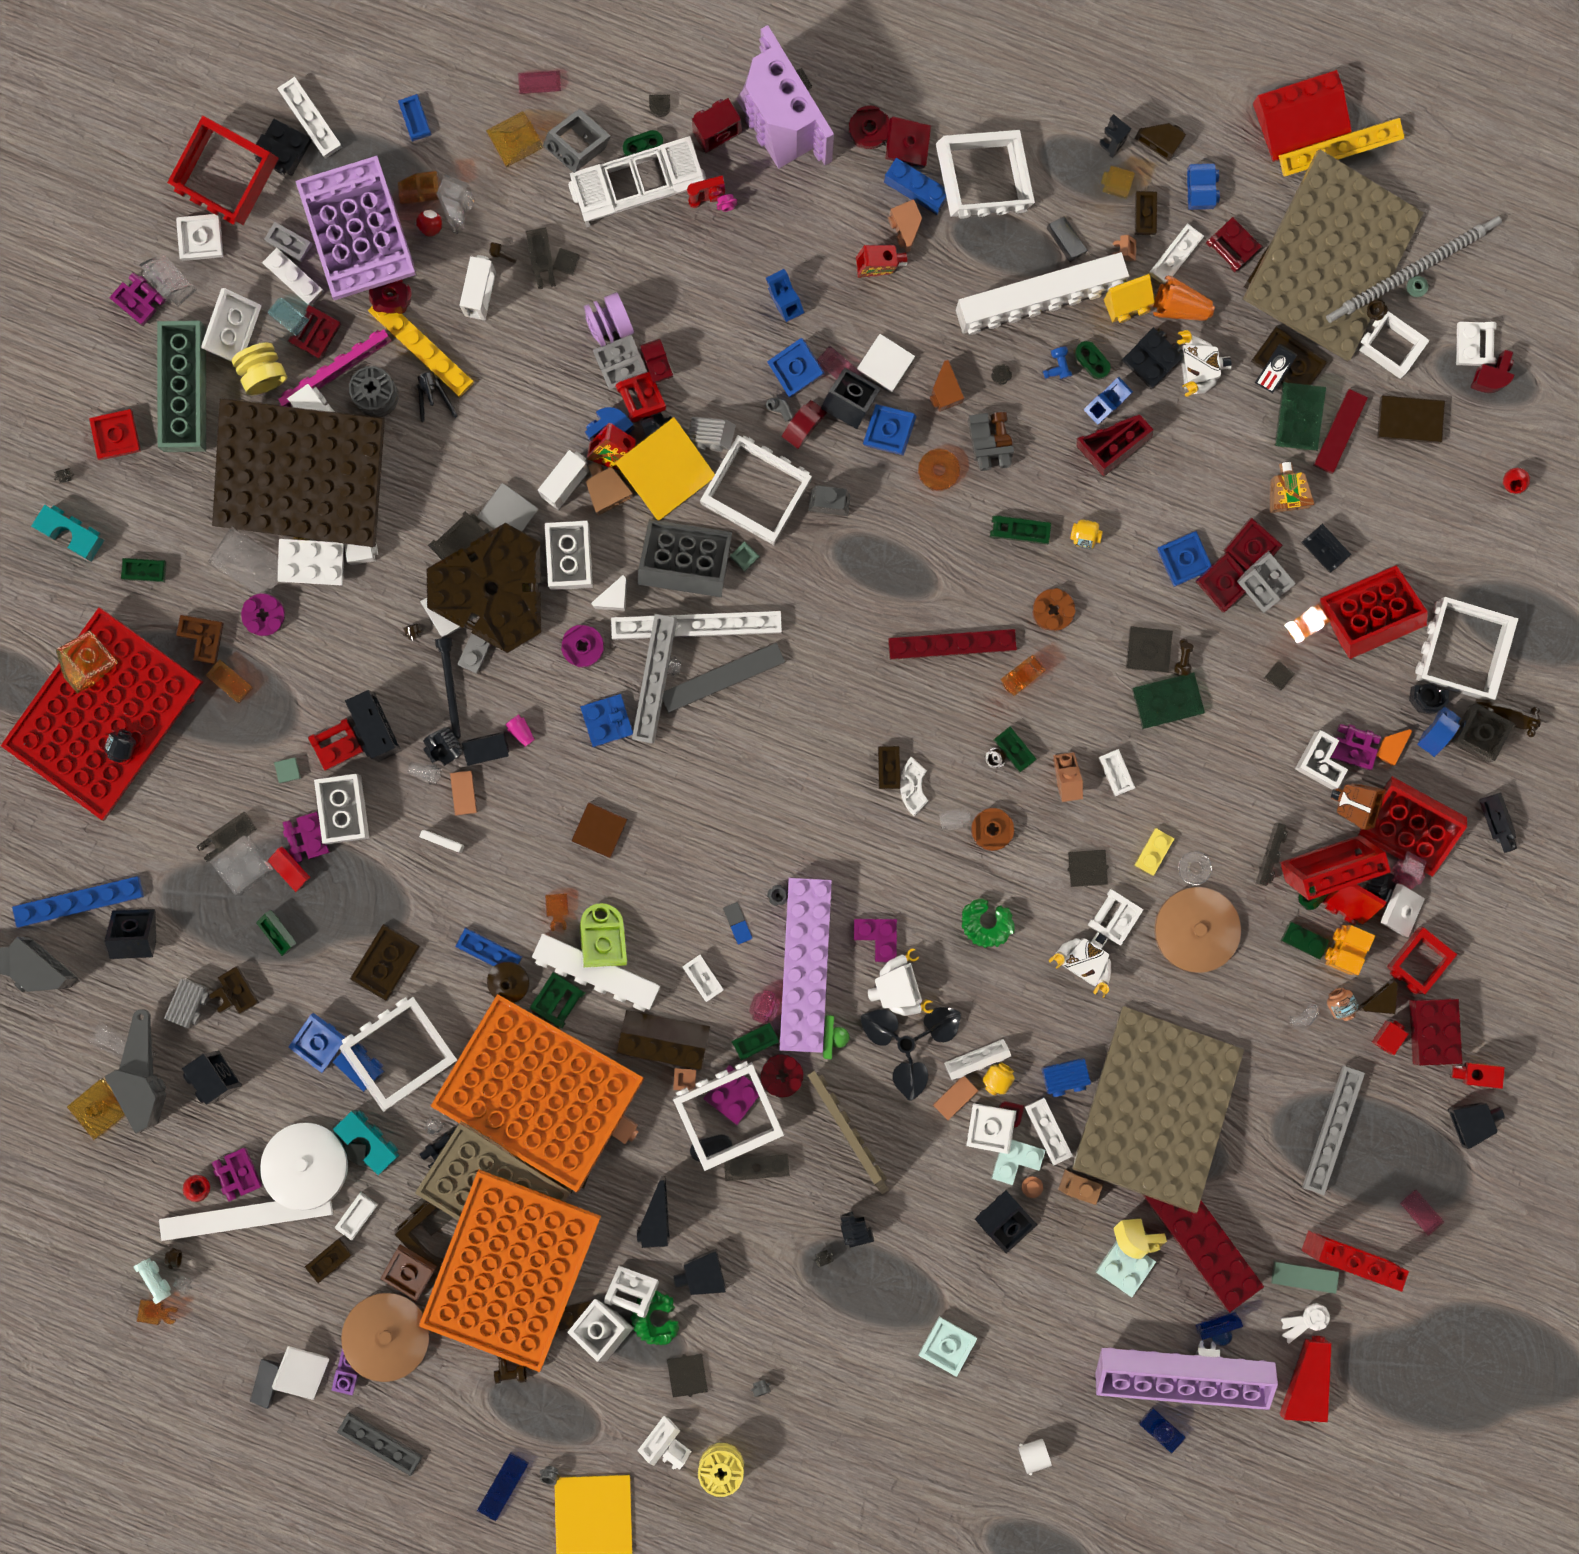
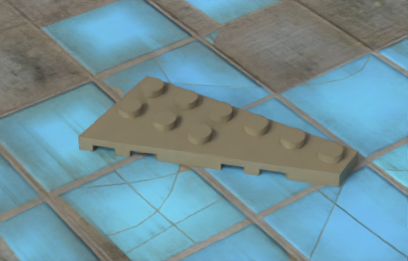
M813 1071L807 1076L881 1194L884 1195L890 1191L884 1182L887 1180L885 1174L878 1164L874 1166L873 1163L876 1160L867 1146L862 1147L865 1143L856 1128L852 1130L848 1122L851 1120L845 1110L840 1111L837 1107V1104L840 1102L833 1092L829 1094L826 1086L829 1084L822 1074L818 1076Z

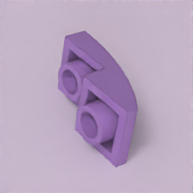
M342 1349L331 1391L353 1395L359 1374L350 1366Z

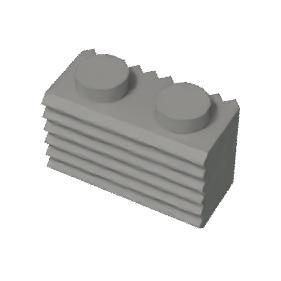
M691 418L692 421L690 422L691 425L687 435L698 450H705L706 447L716 452H722L723 449L730 450L736 427L735 424L723 419Z
M181 978L164 1019L185 1028H192L193 1025L196 1026L201 1017L199 1013L200 1008L209 999V994L207 993L209 988L189 979Z

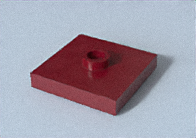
M892 116L889 122L885 159L894 161L895 158H898L908 165L925 168L927 165L931 125Z
M1249 518L1223 551L1225 553L1228 552L1235 562L1247 571L1268 551L1274 557L1283 545L1253 518Z
M1228 552L1224 553L1195 581L1222 613L1226 612L1246 593L1237 582L1245 572Z

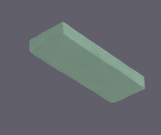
M1274 1261L1271 1283L1336 1294L1339 1272Z

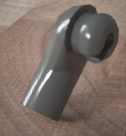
M779 398L767 400L766 408L768 410L781 413L785 422L793 419L794 415L787 401Z

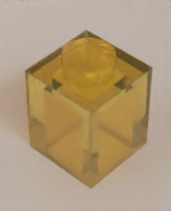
M1110 166L1108 172L1104 171L1100 183L1104 184L1102 192L1126 199L1135 173Z

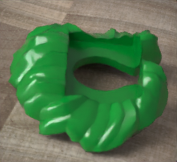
M981 898L973 900L962 911L961 919L963 921L962 929H964V934L967 935L969 940H972L973 944L983 946L984 948L998 947L1000 944H1005L1008 937L1014 933L1013 915L1010 909L1007 907L1003 908L1002 905L998 906L995 910L996 925L991 929H986L980 924V917L988 910L989 901Z
M655 1291L645 1318L638 1316V1313L632 1311L630 1317L632 1320L631 1325L637 1337L641 1338L640 1340L646 1341L647 1344L666 1345L677 1336L679 1331L678 1321L669 1320L660 1327L654 1326L650 1321V1315L654 1310H662L667 1313L673 1312L675 1306L673 1305L674 1300L672 1297ZM638 1298L636 1304L641 1305L643 1299Z

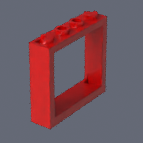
M202 115L167 183L175 187L174 192L183 197L185 194L191 196L189 200L199 206L204 203L207 205L206 210L218 216L220 212L224 214L223 219L235 225L238 222L244 226L279 158ZM213 132L262 158L234 213L185 186Z
M1361 835L1280 862L1285 882L1307 900L1391 872L1386 852ZM1355 849H1361L1362 853L1355 854ZM1314 886L1315 892L1310 893V887Z
M1309 1230L1301 1250L1319 1262L1400 1292L1403 1291L1409 1273L1408 1270L1390 1260Z

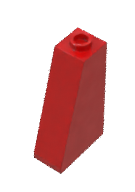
M1314 1335L1312 1339L1305 1338L1280 1410V1416L1284 1420L1328 1423L1332 1343L1325 1340L1324 1336Z

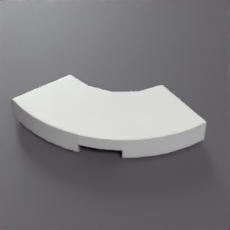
M910 757L901 774L900 793L906 808L915 816L928 802L922 790V779L927 770L914 758Z

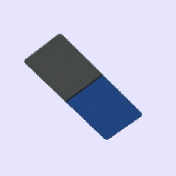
M738 902L724 907L723 910L737 944L739 945L751 940V933Z

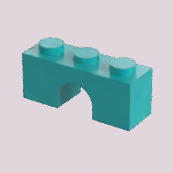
M44 505L31 527L54 540L57 539L62 531L70 530L72 540L67 548L92 562L105 541L98 537L100 532L90 526L88 529L81 526L82 522L73 516L69 519L63 516L65 511L55 505L51 508Z
M352 1110L333 1130L347 1145L352 1143L357 1137L367 1139L371 1150L363 1161L377 1175H380L400 1156L397 1153L398 1148L391 1141L386 1142L382 1137V1131L376 1126L372 1127L367 1122L368 1117L362 1111Z

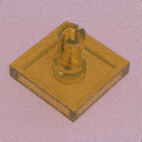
M103 1079L98 1080L67 1106L93 1140L97 1139L125 1116L111 1088Z

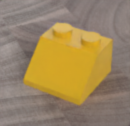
M1149 274L1109 288L1104 302L1112 323L1116 321L1123 323L1130 320L1132 315L1138 314L1142 316L1151 311L1150 309L1155 301Z

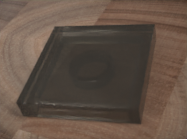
M1130 626L1126 669L1169 673L1173 631Z

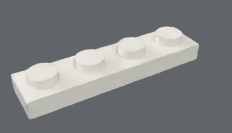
M295 77L277 88L325 159L342 148L340 142Z

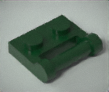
M553 972L530 1009L563 1029L568 1015L579 998H583L586 992ZM570 990L573 994L558 1017L552 1015L566 991Z

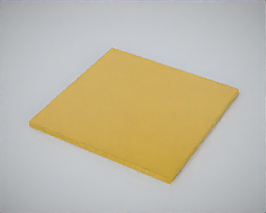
M675 417L615 462L657 521L687 500L715 476Z
M630 1475L560 1477L555 1485L556 1554H632Z

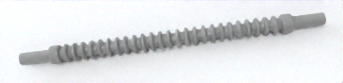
M1497 216L1483 225L1479 224L1473 227V230L1470 229L1463 235H1459L1458 238H1454V241H1449V244L1446 243L1444 247L1441 246L1439 249H1435L1434 252H1430L1429 255L1420 258V261H1415V264L1411 263L1410 266H1406L1405 269H1401L1400 272H1396L1390 278L1382 280L1381 284L1377 283L1376 287L1372 286L1371 289H1367L1361 295L1358 294L1356 298L1353 297L1351 300L1344 302L1342 307L1326 315L1327 321L1331 323L1345 314L1355 312L1356 309H1360V306L1363 307L1365 303H1370V300L1374 301L1375 298H1379L1380 295H1384L1385 292H1389L1395 286L1403 284L1404 280L1408 281L1409 278H1413L1414 275H1418L1419 272H1423L1429 266L1432 267L1434 264L1442 261L1443 258L1452 255L1453 252L1456 253L1458 249L1461 250L1468 244H1472L1473 241H1477V238L1484 237L1486 232L1502 223L1501 218Z

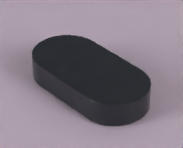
M725 1134L699 1140L706 1157L732 1146V1140ZM692 1144L690 1148L691 1157L694 1160L700 1162V1159Z

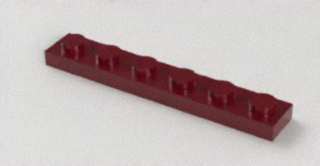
M1015 629L888 638L890 660L1017 650Z

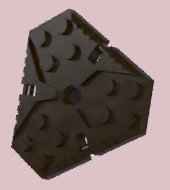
M505 522L471 542V546L463 550L461 548L427 568V608L463 629L465 627L470 629L472 634L509 653L541 634V592H539L541 562L540 542ZM476 553L479 559L471 563L468 557ZM490 583H495L498 586V591L493 595L486 592V587ZM523 584H530V592H523ZM472 614L479 616L476 623L469 620Z

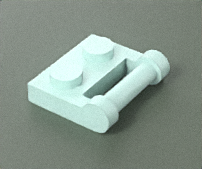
M148 1258L134 1266L135 1271L140 1273L152 1293L155 1304L171 1295L169 1292L171 1290L165 1279L162 1280L158 1273L160 1271L155 1261H151Z

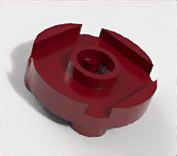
M872 105L859 108L849 121V134L855 145L865 149H875L884 145L889 131L890 119L888 115L881 111L880 108ZM867 123H871L876 129L868 132L864 127H867Z
M402 279L369 289V301L376 312L403 314L411 303V288L409 285L406 286Z
M786 1054L770 1057L761 1071L763 1087L776 1097L784 1098L795 1094L800 1089L803 1081V1069L800 1063ZM779 1070L788 1073V1077L785 1078L784 1082L776 1079Z

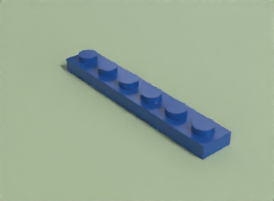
M136 876L13 906L12 909L16 927L20 928L143 898L144 894L140 877Z

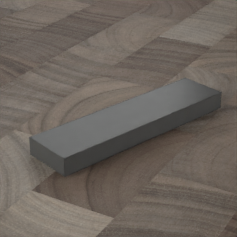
M348 1412L337 1431L338 1434L409 1476H412L423 1455Z

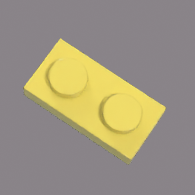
M1155 828L1134 866L1154 876L1174 838Z

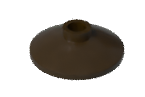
M505 961L496 964L490 970L487 977V986L494 998L498 994L515 1003L521 1000L528 992L529 977L520 965ZM503 982H508L510 987H504Z

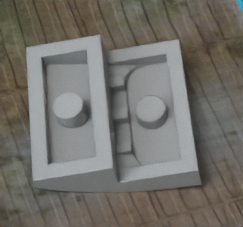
M632 334L622 339L619 338L613 343H607L606 346L593 349L609 390L615 388L616 384L620 381L647 373Z
M501 483L477 517L492 529L506 522L522 532L538 508Z
M1269 551L1259 558L1237 581L1263 613L1280 601L1279 597L1296 584Z

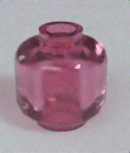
M763 990L762 993H756L749 1008L752 1019L768 1024L769 1021L776 1018L780 1002L775 998V993Z

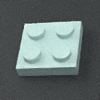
M1116 1240L1095 1272L1130 1297H1133L1156 1261L1148 1255H1145L1142 1259H1135L1126 1255Z
M939 1316L918 1355L957 1377L977 1337Z

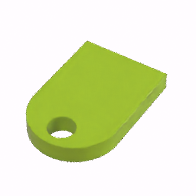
M600 903L590 906L584 911L580 921L583 968L627 965L624 924L620 912L608 904ZM604 911L607 917L605 919H598L595 916V912Z

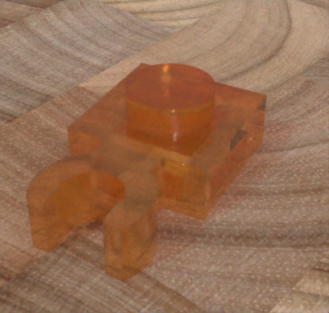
M567 893L545 895L547 917L553 916L550 924L551 930L555 931V924L557 922L562 923L563 930H566L567 923L563 919V915H569Z
M141 1299L137 1322L159 1325L161 1319H163L167 1324H174L176 1319L169 1318L168 1314L169 1312H177L178 1308L171 1306L164 1309V1302L160 1301L155 1304L153 1300Z

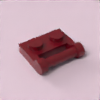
M1233 217L1206 242L1209 247L1212 246L1232 266L1230 269L1234 273L1262 247ZM1220 238L1240 257L1239 260L1218 241Z
M308 305L304 318L294 335L290 336L287 342L321 360L341 323ZM317 317L318 319L305 342L300 341L312 319Z

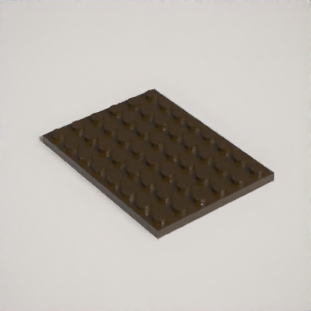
M221 398L219 401L212 526L376 547L385 418Z

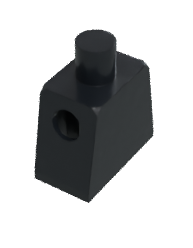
M1483 1102L1448 1109L1461 1146L1466 1149H1470L1496 1134L1498 1130L1495 1122L1505 1119L1501 1107L1490 1110L1488 1104Z
M717 1249L684 1263L685 1273L673 1275L676 1288L688 1285L691 1295L726 1292Z

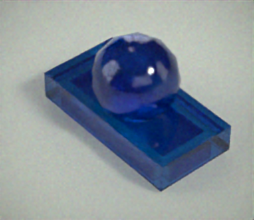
M1233 1312L1196 1324L1195 1327L1202 1340L1211 1337L1216 1345L1226 1346L1232 1340V1330L1242 1328L1243 1324L1237 1313Z
M1153 1407L1139 1422V1425L1171 1454L1186 1438Z

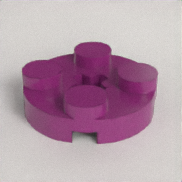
M260 593L253 595L243 604L241 611L242 622L250 633L258 636L271 635L281 628L285 620L284 606L277 598L270 594ZM260 609H264L265 612L269 613L265 621H262L261 617L257 615L260 613Z
M576 625L564 634L561 650L563 656L570 664L579 668L590 667L600 660L604 652V642L600 633L595 628L587 625ZM579 641L583 643L588 642L585 652L577 650Z

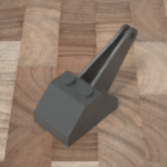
M17 937L9 947H0V974L10 976L15 981V987L22 992L71 988L78 980L76 975L31 937Z
M146 1009L137 1010L133 1014L120 1068L104 1076L135 1134L146 1131L158 1124L167 1095L163 1080L153 1075L151 1014Z

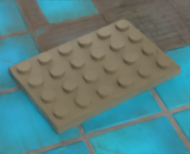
M461 1121L415 1192L421 1198L459 1221L478 1169L564 1202L571 1193V1189L512 1155L498 1143Z

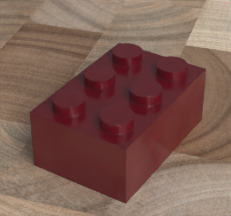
M1459 999L1409 1000L1413 1064L1419 1066L1462 1064Z

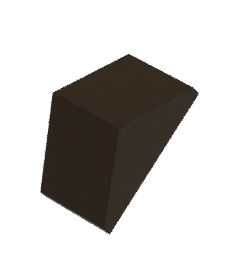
M1389 980L1359 1006V1010L1395 1014L1398 988L1396 981Z

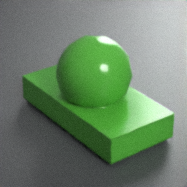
M834 1015L825 1016L824 1059H832V1046L843 1048L850 1039L849 1033L845 1028L835 1027L833 1029Z

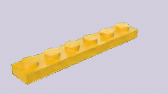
M1395 118L1279 155L1283 176L1307 170L1316 151L1320 149L1339 160L1405 139L1400 118Z
M372 306L369 308L368 312L459 398L474 384L471 378L403 314L376 312Z

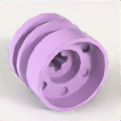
M617 292L604 297L606 307L603 309L597 301L593 302L596 312H592L589 304L584 306L586 322L593 338L597 340L601 347L606 346L603 338L605 335H607L610 343L614 342L612 334L614 331L618 333L621 339L634 334L629 317Z

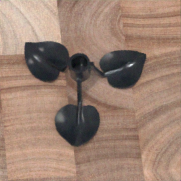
M949 1007L934 1008L933 1012L927 1013L923 1019V1023L928 1030L916 1037L906 1035L901 1038L894 1033L898 1029L899 1023L893 1012L879 1009L861 1015L863 1030L873 1043L886 1046L891 1042L893 1036L898 1041V1049L902 1053H906L909 1064L901 1063L896 1066L893 1071V1082L907 1100L912 1101L923 1092L929 1077L928 1070L923 1063L917 1062L913 1064L910 1052L916 1048V1041L929 1033L937 1042L944 1043L952 1040L958 1032L961 1013Z

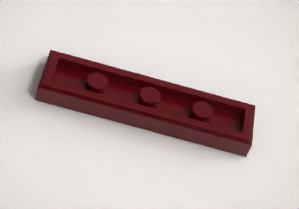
M1351 389L1347 390L1313 466L1330 474L1334 473L1368 397Z

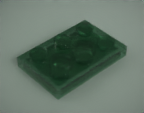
M1283 383L1274 446L1318 451L1326 387Z
M1194 672L1186 676L1182 675L1132 688L1142 730L1205 714Z

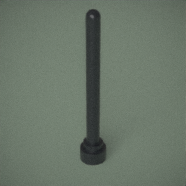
M452 638L435 639L436 649L441 652L451 728L457 739H460L461 731L449 653L453 646Z

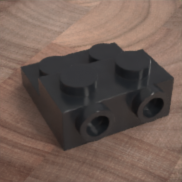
M273 119L265 135L261 134L256 145L279 158L274 167L276 172L281 175L287 173L293 176L312 139L290 126ZM254 154L255 160L260 163L262 158Z
M1154 327L1122 359L1151 390L1183 358L1181 354L1183 352L1176 343L1171 345L1166 340V333L1162 329L1158 328L1156 330Z

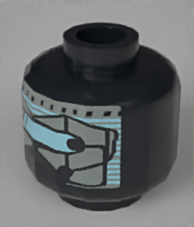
M119 729V732H111L104 747L107 758L123 763L132 757L136 741L131 737V732Z

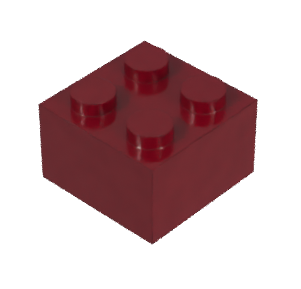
M729 98L716 101L712 104L711 108L706 111H698L694 118H692L693 133L705 153L712 151L742 133L741 118Z

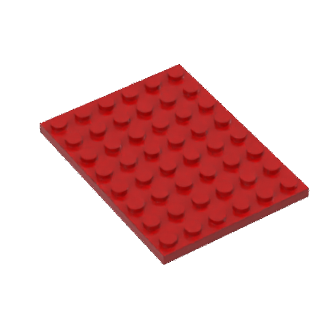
M99 607L0 746L100 820L105 821L200 688L203 681ZM119 729L131 732V737L136 741L132 757L123 763L110 760L104 751L109 734L111 732H119Z

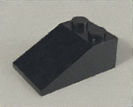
M661 1176L641 1226L637 1229V1242H641L642 1248L665 1247L670 1242L666 1176Z

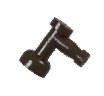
M1181 639L1179 642L1182 653L1181 659L1175 664L1174 672L1186 676L1191 674L1192 667L1188 662L1194 645L1188 643L1187 639Z
M497 1356L499 1359V1370L494 1371L495 1384L512 1379H517L519 1383L527 1381L525 1366L519 1365L516 1367V1370L508 1371L506 1359Z

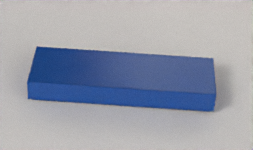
M468 928L464 929L455 946L492 966L505 961L514 962L519 965L522 956Z

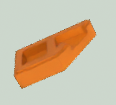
M1409 729L1384 737L1376 757L1395 766L1412 730Z

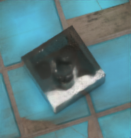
M1473 704L1465 712L1459 724L1460 727L1450 743L1487 763L1493 762L1497 759L1514 723L1478 704Z

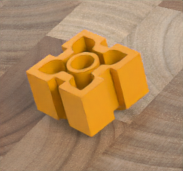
M1341 925L1333 935V939L1336 941L1334 947H1329L1325 954V965L1348 975H1359L1365 961L1364 958L1372 945L1375 935L1352 925Z

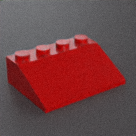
M1337 70L1260 94L1253 102L1273 162L1279 160V155L1352 132L1344 88Z
M1397 565L1320 598L1334 633L1349 659L1427 626L1428 611Z
M1391 776L1383 788L1386 792L1375 827L1366 830L1361 828L1358 836L1361 835L1377 847L1433 877L1468 827L1467 817Z

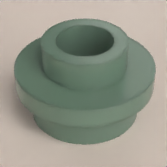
M1414 276L1407 283V291L1413 297H1421L1428 290V283L1421 276ZM1415 283H1419L1421 289H1417Z

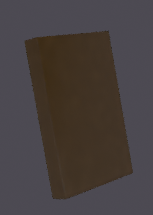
M1276 326L1251 362L1263 370L1279 344L1295 352L1297 356L1281 380V383L1303 397L1323 370L1327 361Z
M1382 395L1380 397L1377 438L1440 444L1443 436L1445 401Z
M383 924L350 980L383 1000L388 1001L419 950L420 945Z

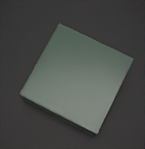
M745 541L730 555V558L744 572L760 557Z
M296 758L274 762L280 784L301 779Z

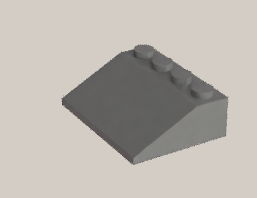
M649 519L638 569V585L722 598L732 532Z

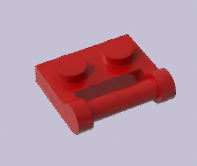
M723 176L689 184L687 193L690 196L688 199L690 207L698 208L702 202L709 200L710 202H717L719 197L725 195Z
M649 372L620 381L615 386L618 393L622 395L629 411L628 417L632 423L666 410V405L657 384H653ZM633 387L642 406L638 410L628 391Z
M347 718L342 719L341 723L317 735L312 734L308 736L324 771L364 752ZM344 730L346 731L347 736L323 748L321 747L320 742Z

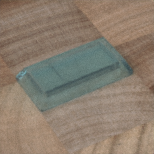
M281 297L278 298L268 311L271 317L295 336L299 334L309 321L308 318Z

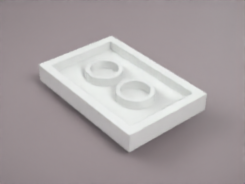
M221 288L201 348L231 361L238 352L247 348L262 305L226 288Z
M279 539L278 582L343 585V543Z

